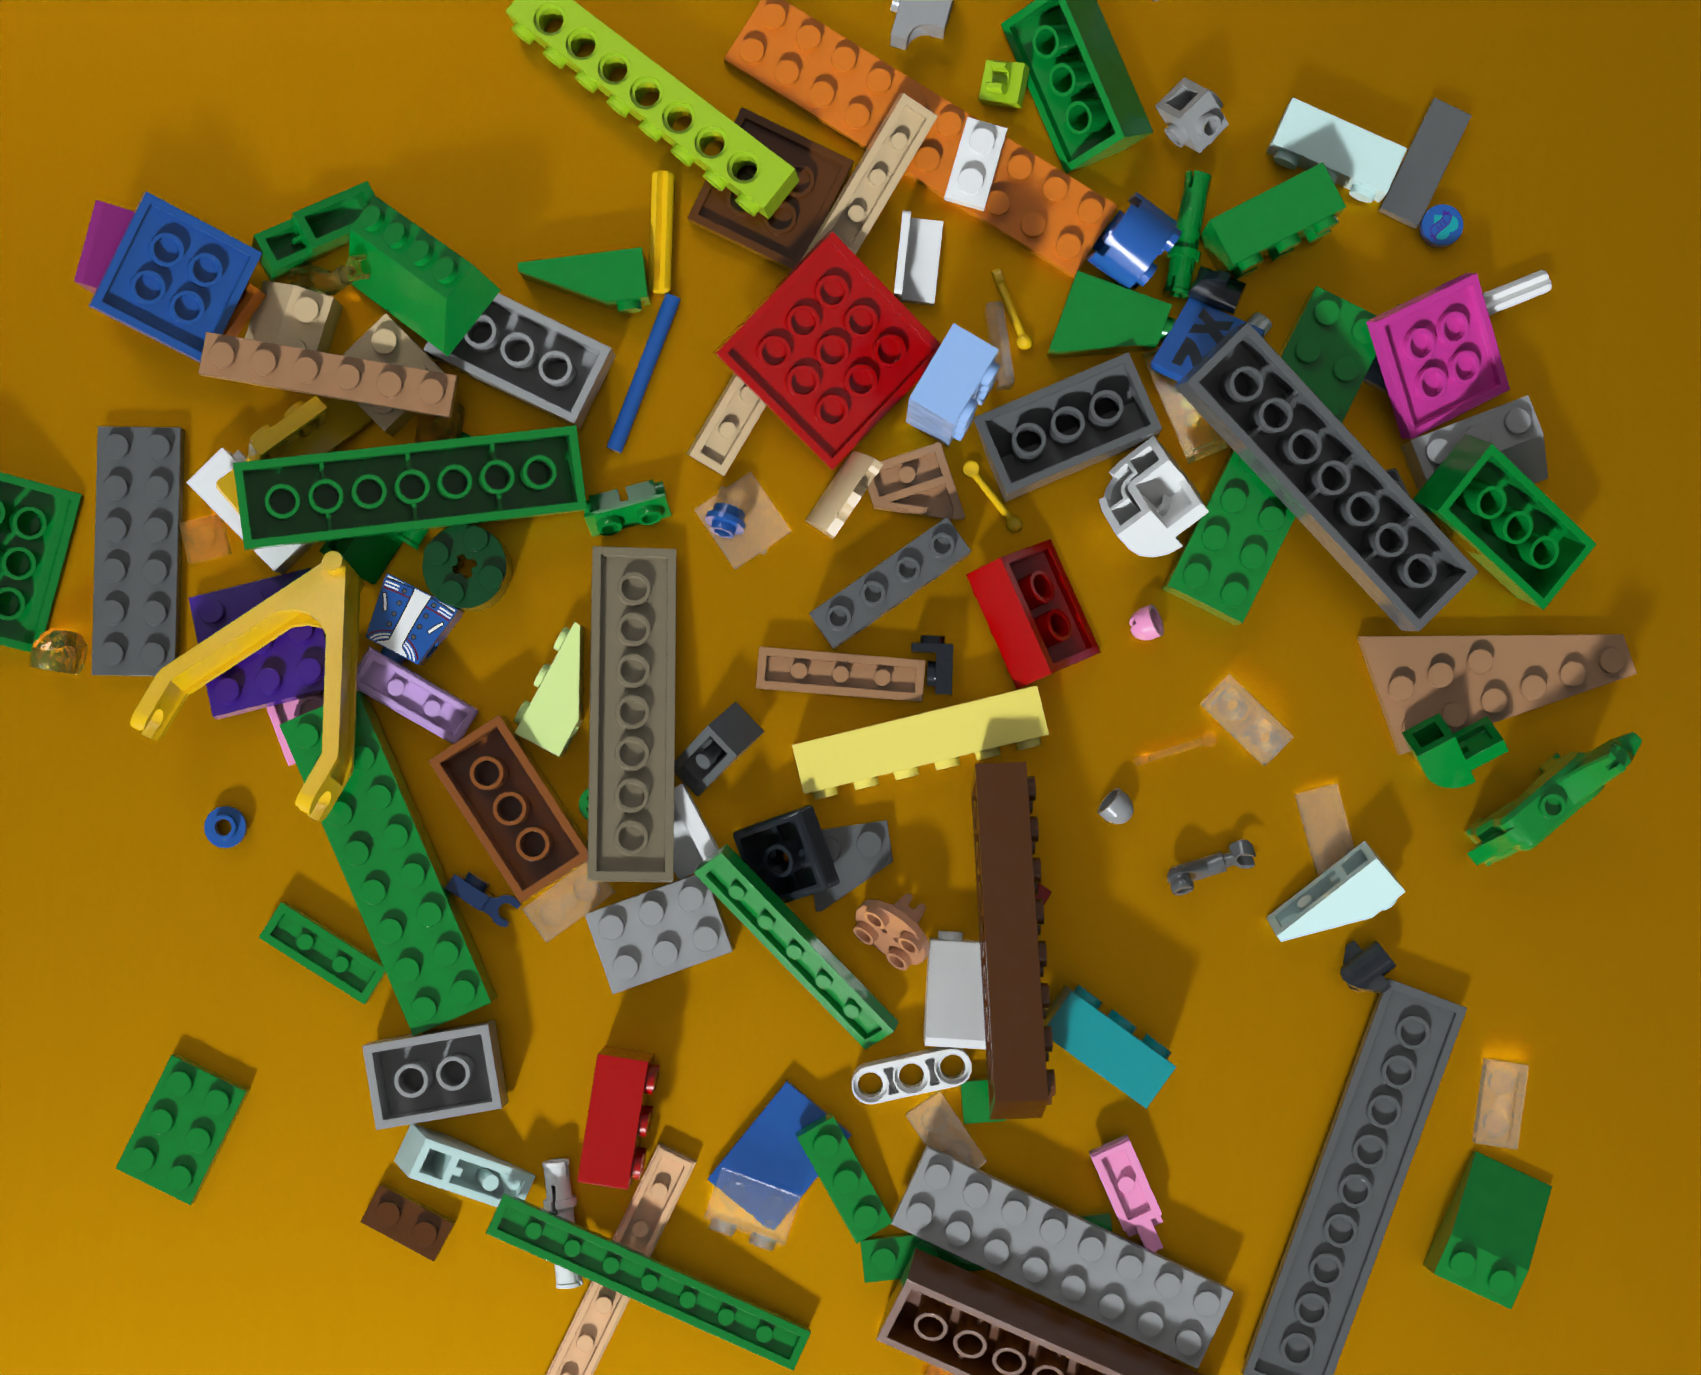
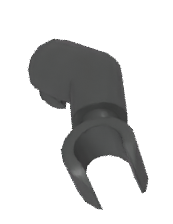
M1238 840L1229 846L1230 852L1222 854L1219 851L1197 860L1172 866L1167 874V882L1170 883L1172 893L1178 896L1188 894L1194 889L1193 881L1226 872V868L1233 865L1239 868L1254 867L1253 857H1256L1253 845L1248 840Z

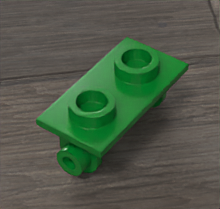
M650 479L649 481L626 486L628 500L625 501L620 500L618 489L589 495V500L586 501L587 509L584 510L585 514L583 515L592 537L614 535L621 531V529L640 524L652 525L663 518L672 516L666 499L663 481L654 482V479Z

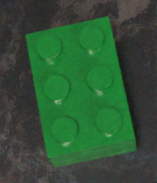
M1322 162L1210 219L1200 235V240L1215 269L1230 273L1234 279L1240 280L1258 269L1257 266L1264 262L1265 258L1270 257L1272 262H1275L1295 250L1294 247L1300 244L1302 239L1307 238L1308 242L1312 243L1331 232L1330 228L1339 223L1337 217L1343 212L1346 205Z

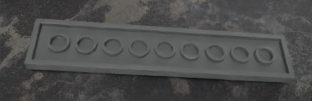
M1385 977L1392 987L1378 995L1241 1369L1243 1375H1334L1464 1019L1466 1007Z

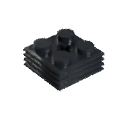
M811 805L750 825L733 833L741 859L784 903L827 890L839 884L836 869L814 808ZM784 853L787 854L789 861L784 860Z

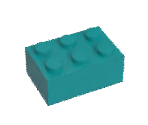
M1079 984L1074 991L1064 985L1051 1003L1050 1008L1046 1010V1020H1043L1044 1026H1051L1053 1042L1147 1109L1176 1068L1168 1060L1172 1052L1147 1033L1142 1040L1135 1036L1133 1033L1137 1027L1112 1009L1108 1015L1099 1010L1098 1008L1103 1002Z

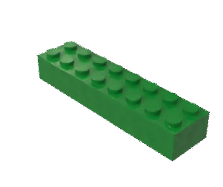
M1316 286L1308 294L1278 355L1334 416L1343 423L1376 356L1366 321L1377 315ZM1231 448L1204 503L1209 512L1194 523L1162 590L1237 626L1244 622L1296 516Z
M576 425L233 463L245 551L444 528L455 525H470L573 513L587 509Z
M357 691L354 770L332 810L321 823L413 1036L492 1003L497 994L453 893L445 889L448 884L447 878L368 695ZM323 706L279 724L304 783L322 754Z

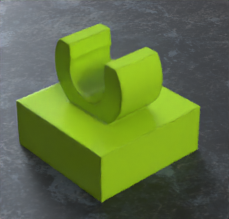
M986 59L978 100L983 105L1022 108L1030 68L1026 63Z

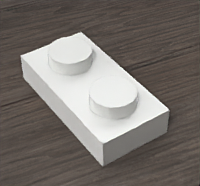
M967 117L944 196L945 201L984 211L1008 128Z

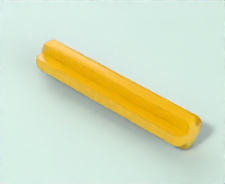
M665 170L654 171L652 174L648 288L651 293L655 294L670 293L672 283L675 177L673 172Z

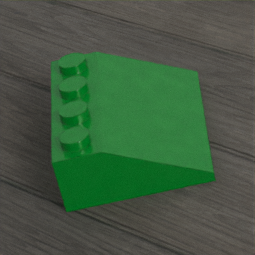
M0 472V645L39 654L82 494Z

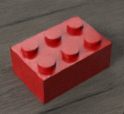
M605 1045L597 1054L577 1182L628 1190L634 1179L640 1180L641 1173L644 1172L647 1148L640 1147L641 1137H647L648 1131L650 1132L654 1106L647 1105L648 1094L653 1095L654 1090L657 1089L660 1074V1065L653 1064L655 1053Z

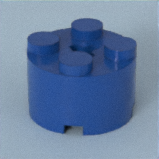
M1135 192L1128 199L1131 205L1127 211L1123 213L1119 210L1093 246V249L1097 252L1087 257L1088 262L1119 285L1128 289L1131 287L1136 289L1139 285L1143 287L1150 280L1158 268L1153 263L1155 258L1161 255L1164 250L1166 252L1170 251L1182 234V231L1176 227L1178 223L1176 220L1138 192Z

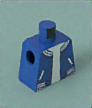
M387 573L367 630L366 638L383 646L380 653L403 665L405 659L424 666L461 619L464 612Z

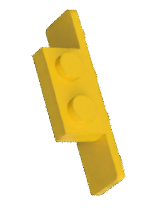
M317 395L306 403L300 400L287 409L283 415L284 419L274 426L270 424L262 426L251 436L248 459L245 461L332 452L368 426L372 418L355 402L330 399L324 404ZM233 469L216 482V488L240 515Z

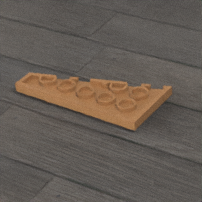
M1623 634L1357 637L1397 755L1410 752L1402 732L1440 713L1454 734L1488 716L1492 723L1637 674Z

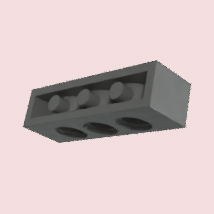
M946 517L814 609L809 615L832 649L835 650L968 557L971 550L948 517Z

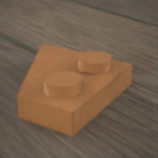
M940 442L880 461L884 465L867 488L874 509L940 519L948 517L949 520L961 521L966 518Z

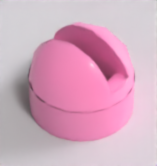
M1152 604L1135 611L1129 619V624L1132 626V635L1137 639L1144 641L1152 640L1164 635L1161 616Z

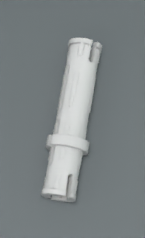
M556 1158L542 1162L547 1196L543 1200L544 1209L575 1223L574 1206L577 1205V1197L572 1195L569 1159ZM555 1265L557 1289H571L583 1285L580 1275Z

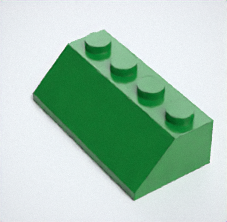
M1034 0L1001 23L1016 61L1026 63L1030 68L1027 86L1066 174L1124 151L1154 132L1097 0Z
M376 196L350 228L348 282L446 356L451 354L501 291L473 264Z

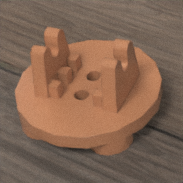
M906 893L894 905L880 900H867L863 902L856 910L855 919L857 925L853 928L855 936L861 942L867 945H874L886 955L889 963L899 970H907L910 965H918L923 962L930 950L927 936L918 925L926 906L920 903L915 909L910 908L909 903L913 898L910 893Z

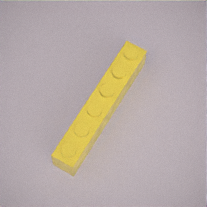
M1033 686L794 744L792 747L803 793L812 792L814 800L838 795L837 786L853 782L855 790L879 785L877 776L894 772L895 780L920 775L918 766L930 763L935 764L936 770L960 765L959 756L975 753L977 761L1001 755L1000 746L1012 743L1016 744L1017 751L1042 745L1040 737L1049 735L1038 687Z

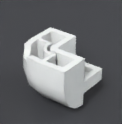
M1154 435L1120 460L1109 471L1112 479L1105 490L1104 497L1099 499L1101 510L1116 536L1129 550L1137 555L1153 558L1170 554L1183 547L1177 536L1209 512L1191 480Z

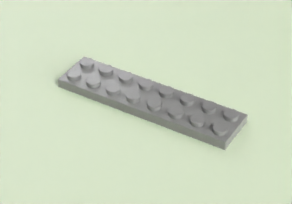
M926 1145L891 1219V1224L1197 1369L1234 1293L1230 1287L929 1145Z

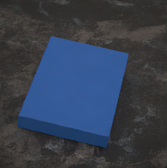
M787 1080L709 1175L707 1180L770 1232H773L818 1177L795 1133L828 1113ZM836 1120L845 1138L848 1140L852 1133Z

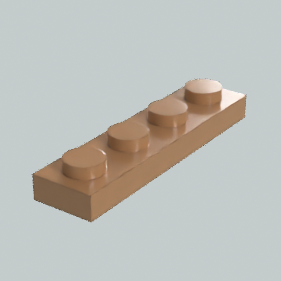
M759 647L756 689L922 702L926 660Z

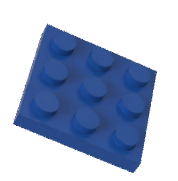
M146 191L143 193L88 306L200 363L206 332L223 334L262 252Z

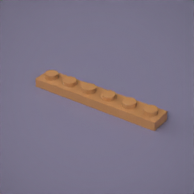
M206 332L199 367V374L206 377L452 419L459 377L452 374Z

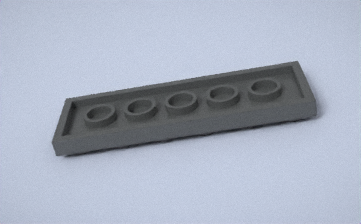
M98 426L91 675L156 676L161 668L179 657L185 430L181 427Z

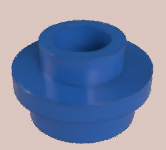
M715 503L712 510L706 513L705 522L711 526L710 531L720 537L733 538L735 534H743L746 528L744 522L745 513L730 504Z
M218 807L211 811L205 820V835L217 847H234L244 839L247 833V821L244 815L234 807ZM223 819L231 823V831L227 835L221 834L218 829V825Z

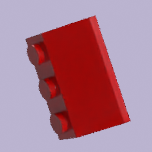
M1051 539L1002 556L966 574L973 594L981 607L990 632L996 641L1016 689L1101 653Z

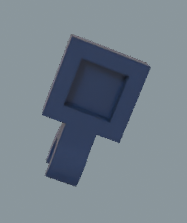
M468 871L466 876L462 873L453 875L445 889L479 911L488 914L499 926L508 927L511 923L500 913L501 906L504 903H509L517 909L523 905L514 895L507 894L495 897L493 893L487 890L490 883L471 871Z

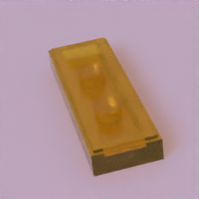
M1160 346L1142 353L1144 363L1188 464L1228 448L1227 442L1174 387L1178 381L1151 370V361Z

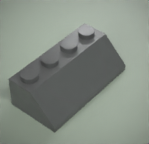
M1129 352L974 417L989 466L1005 502L1137 447L1153 435L1158 438L1162 430V426Z

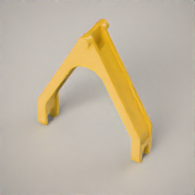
M330 551L326 553L321 564L161 668L131 717V727L141 731V735L159 741L168 731L190 694L291 628L302 626L321 628L326 634L322 754L296 798L295 806L307 813L309 818L322 822L332 810L354 770L360 592L364 587L363 580L339 552Z

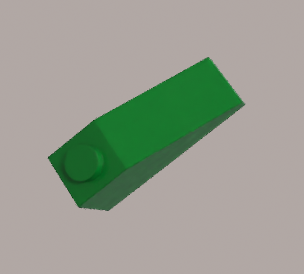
M642 247L517 263L518 271L523 279L608 309L617 308L619 314L642 311V305L651 304L646 259Z

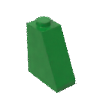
M1077 271L1046 356L1065 358L1153 351L1158 345L1159 340L1164 341L1169 331L1172 330L1175 318L1168 316L1172 304Z

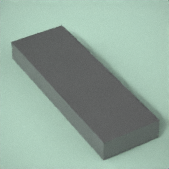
M1434 97L1378 210L1379 212L1414 229L1418 227L1472 115Z

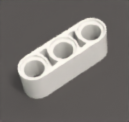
M934 1047L863 1063L854 1070L852 1075V1091L860 1102L877 1104L956 1087L965 1083L970 1077L972 1063L963 1048ZM948 1055H957L964 1060L962 1071L955 1076L946 1075L940 1069L942 1060ZM913 1063L919 1065L923 1070V1076L918 1083L908 1085L900 1079L899 1073L904 1065ZM873 1072L880 1076L882 1079L881 1088L875 1093L863 1092L858 1085L859 1078L863 1074Z

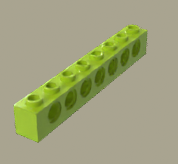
M514 0L507 8L506 13L514 24L511 30L520 39L529 45L535 40L545 48L542 53L549 61L560 69L565 65L569 66L577 73L574 78L591 93H594L597 89L609 97L606 103L624 118L629 113L641 122L638 127L655 142L663 138L671 144L673 148L670 151L677 159L688 167L694 162L706 172L702 176L719 191H723L727 187L738 196L735 202L752 216L760 212L767 219H770L800 181L795 168L574 0ZM563 20L562 27L558 31L553 33L545 32L547 25L551 21ZM583 45H595L594 51L589 56H577L578 50ZM617 68L627 69V74L622 80L616 82L609 80L613 70ZM657 92L660 94L655 104L651 106L640 104L643 96L647 93ZM683 116L692 118V122L687 129L682 131L672 129L674 122L678 118ZM713 141L724 143V148L719 154L710 156L704 153L709 143ZM752 165L757 168L756 174L749 180L744 181L736 178L738 171L744 166Z

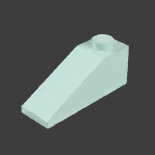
M1363 841L1267 916L1266 919L1276 937L1283 942L1373 918L1380 911L1392 907L1397 899L1406 891L1366 841Z
M410 1124L394 1159V1162L408 1178L495 1207L498 1206L504 1191L525 1200L536 1177L527 1170L465 1142L418 1124Z

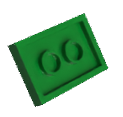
M176 1053L172 1054L116 1169L182 1202L192 1205L195 1203L250 1090Z

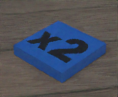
M1189 297L1173 324L1172 330L1169 331L1151 361V370L1179 382L1234 327L1246 322ZM1250 324L1264 338L1265 330Z

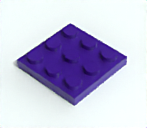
M311 568L190 597L189 603L198 644L310 571ZM312 626L291 628L207 683L206 687L212 716L218 720L323 694L326 634L324 630Z

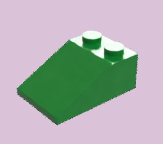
M1474 1150L1423 1265L1441 1278L1512 1309L1530 1268L1552 1186Z

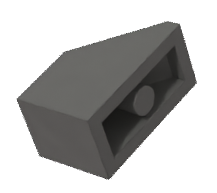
M735 701L713 720L675 760L674 773L698 797L765 731Z

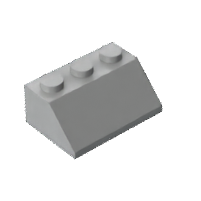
M1528 395L1422 435L1400 446L1418 492L1464 434L1492 443L1534 484L1548 478L1544 434Z

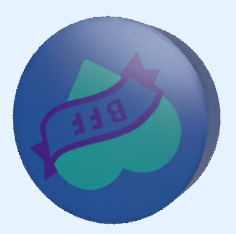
M1445 204L1430 208L1423 215L1419 223V232L1426 244L1434 248H1445L1452 245L1461 236L1463 231L1461 214L1454 207Z

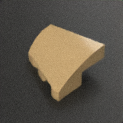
M856 451L850 452L805 521L833 539L884 464L869 455Z

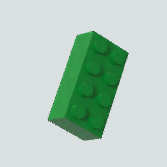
M1464 434L1412 499L1516 598L1543 610L1596 546V543L1499 449L1490 442Z

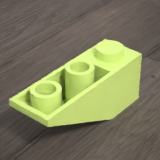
M574 622L571 629L567 627L562 629L553 647L558 651L551 666L546 663L542 666L533 684L538 687L531 702L525 700L514 718V722L518 724L515 731L517 735L558 757H564L583 722L584 627Z

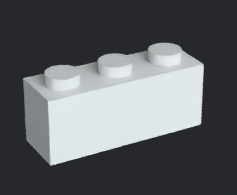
M221 448L186 483L243 539L240 515L218 491L216 482L234 469L233 463L244 462L248 457L240 450L233 454ZM315 543L255 549L254 551L273 571L285 574Z

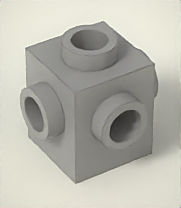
M1185 77L1155 105L1167 125L1164 131L1168 138L1178 147L1186 145L1198 153H1201L1229 125L1221 111L1223 103L1220 98L1210 89L1204 88Z

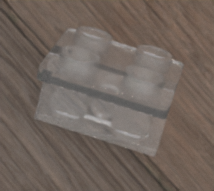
M722 1167L703 1218L711 1221L709 1225L711 1230L731 1237L734 1235L735 1230L750 1235L749 1244L772 1251L775 1245L782 1247L786 1244L787 1235L801 1196Z

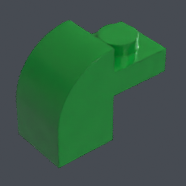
M1440 713L1402 732L1409 750L1427 778L1434 784L1444 788H1461L1475 783L1472 770L1509 751L1504 739L1488 716L1453 734Z

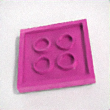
M1465 273L1366 321L1401 438L1413 439L1510 390L1477 273Z

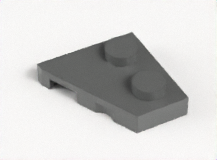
M887 820L821 829L839 878V884L813 894L816 912L823 911L893 862Z

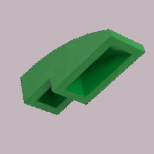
M368 181L293 212L290 220L254 234L252 248L262 252L259 261L271 282L293 273L349 243L351 226L375 197Z

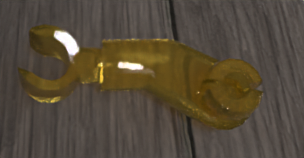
M366 254L349 256L346 266L341 265L332 271L312 264L295 266L290 269L288 280L298 278V280L292 281L290 284L330 296L336 295L352 284L353 281L369 279L370 274L362 272L361 260L367 258Z

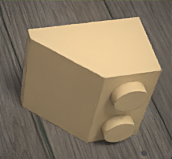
M263 280L260 291L267 296L252 315L245 339L329 353L343 305L334 297L306 288Z

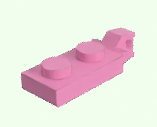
M1124 1135L1088 1151L1123 1231H1126L1128 1237L1139 1234L1144 1247L1153 1252L1162 1249L1163 1246L1154 1226L1163 1223L1160 1216L1162 1212L1128 1136Z

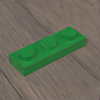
M285 901L279 904L258 937L364 1005L369 1002L386 975L382 962Z
M832 1113L825 1115L795 1133L856 1244L891 1224L889 1214Z

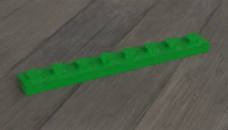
M505 1191L486 1229V1234L793 1371L811 1334L810 1328Z

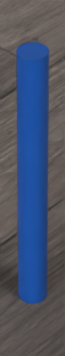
M665 293L606 448L615 452L622 453L679 306L681 299L674 295Z

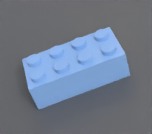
M953 323L909 397L906 423L949 447L953 438L961 442L973 422L972 419L977 405H983L994 386L998 370L1001 366L995 362L999 349Z

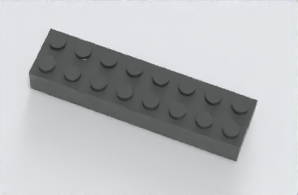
M1248 322L1234 327L1174 386L1402 631H1420L1479 572Z

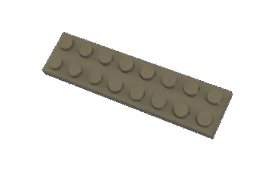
M593 546L587 881L673 882L676 549Z

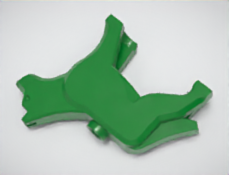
M1631 732L1610 739L1586 753L1574 751L1562 757L1558 753L1553 754L1539 767L1543 774L1517 800L1506 804L1484 820L1481 818L1477 819L1464 831L1473 843L1477 844L1469 850L1467 855L1476 865L1484 863L1486 866H1490L1492 863L1506 859L1518 851H1529L1536 847L1575 812L1600 793L1607 782L1626 770V767L1632 762L1642 743L1641 738L1636 733Z

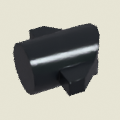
M1201 265L1196 281L1193 282L1188 291V296L1234 315L1247 284L1231 278L1230 273L1222 270L1214 271Z
M1353 940L1345 948L1340 975L1354 992L1384 993L1392 987L1384 976L1397 966L1376 940L1363 950Z

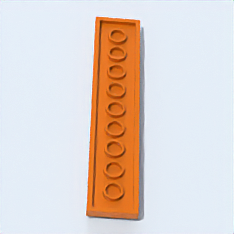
M760 0L724 57V64L865 151L900 93L906 94L938 117L904 172V175L944 199L967 117L977 118L785 0ZM1006 136L984 211L950 202L1073 279L1118 208V205Z

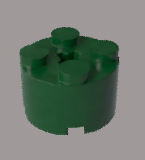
M468 524L451 526L438 533L424 549L422 570L426 585L437 599L449 606L470 612L481 611L500 601L509 586L513 574V564L509 551L497 537L481 527ZM466 559L477 563V566L471 569L472 576L470 578L459 572L464 567L463 561Z

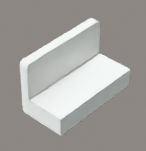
M903 210L894 296L900 302L934 306L944 221L911 218V211Z
M680 784L674 788V872L677 878L683 879L694 873L698 865L718 851L719 847L686 785Z

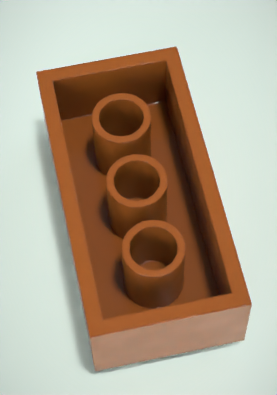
M497 715L428 761L520 903L527 901L587 861L588 841L519 735L515 733V729L506 716Z

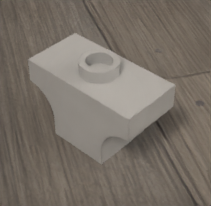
M892 0L890 11L897 14L891 32L890 46L906 50L910 42L920 36H932L943 39L954 0Z

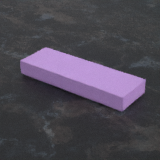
M370 646L358 664L357 690L452 744L463 738L479 712L477 708Z

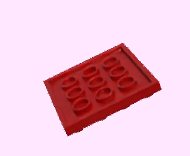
M829 231L713 353L829 469L833 470L922 377L941 343L833 231Z

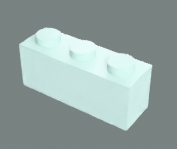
M1292 98L1283 113L1266 153L1273 155V160L1277 164L1289 169L1300 167L1308 170L1323 162L1334 184L1336 183L1349 189V194L1353 198L1365 203H1372L1373 200L1379 203L1387 194L1407 148Z

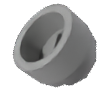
M1120 788L1111 791L1097 809V813L1113 824L1127 822L1131 819L1134 812L1133 802Z

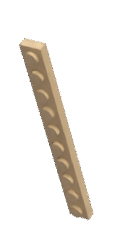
M900 93L802 259L829 231H833L856 255L938 116L906 94ZM733 374L686 454L725 476L766 405Z

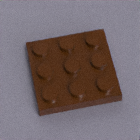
M741 107L734 123L795 168L800 181L770 219H767L760 212L752 216L735 202V199L738 197L727 187L723 191H719L706 180L687 219L688 222L791 271L801 261L836 202L854 165V161ZM752 165L744 166L738 171L736 178L744 181L754 177L757 168Z

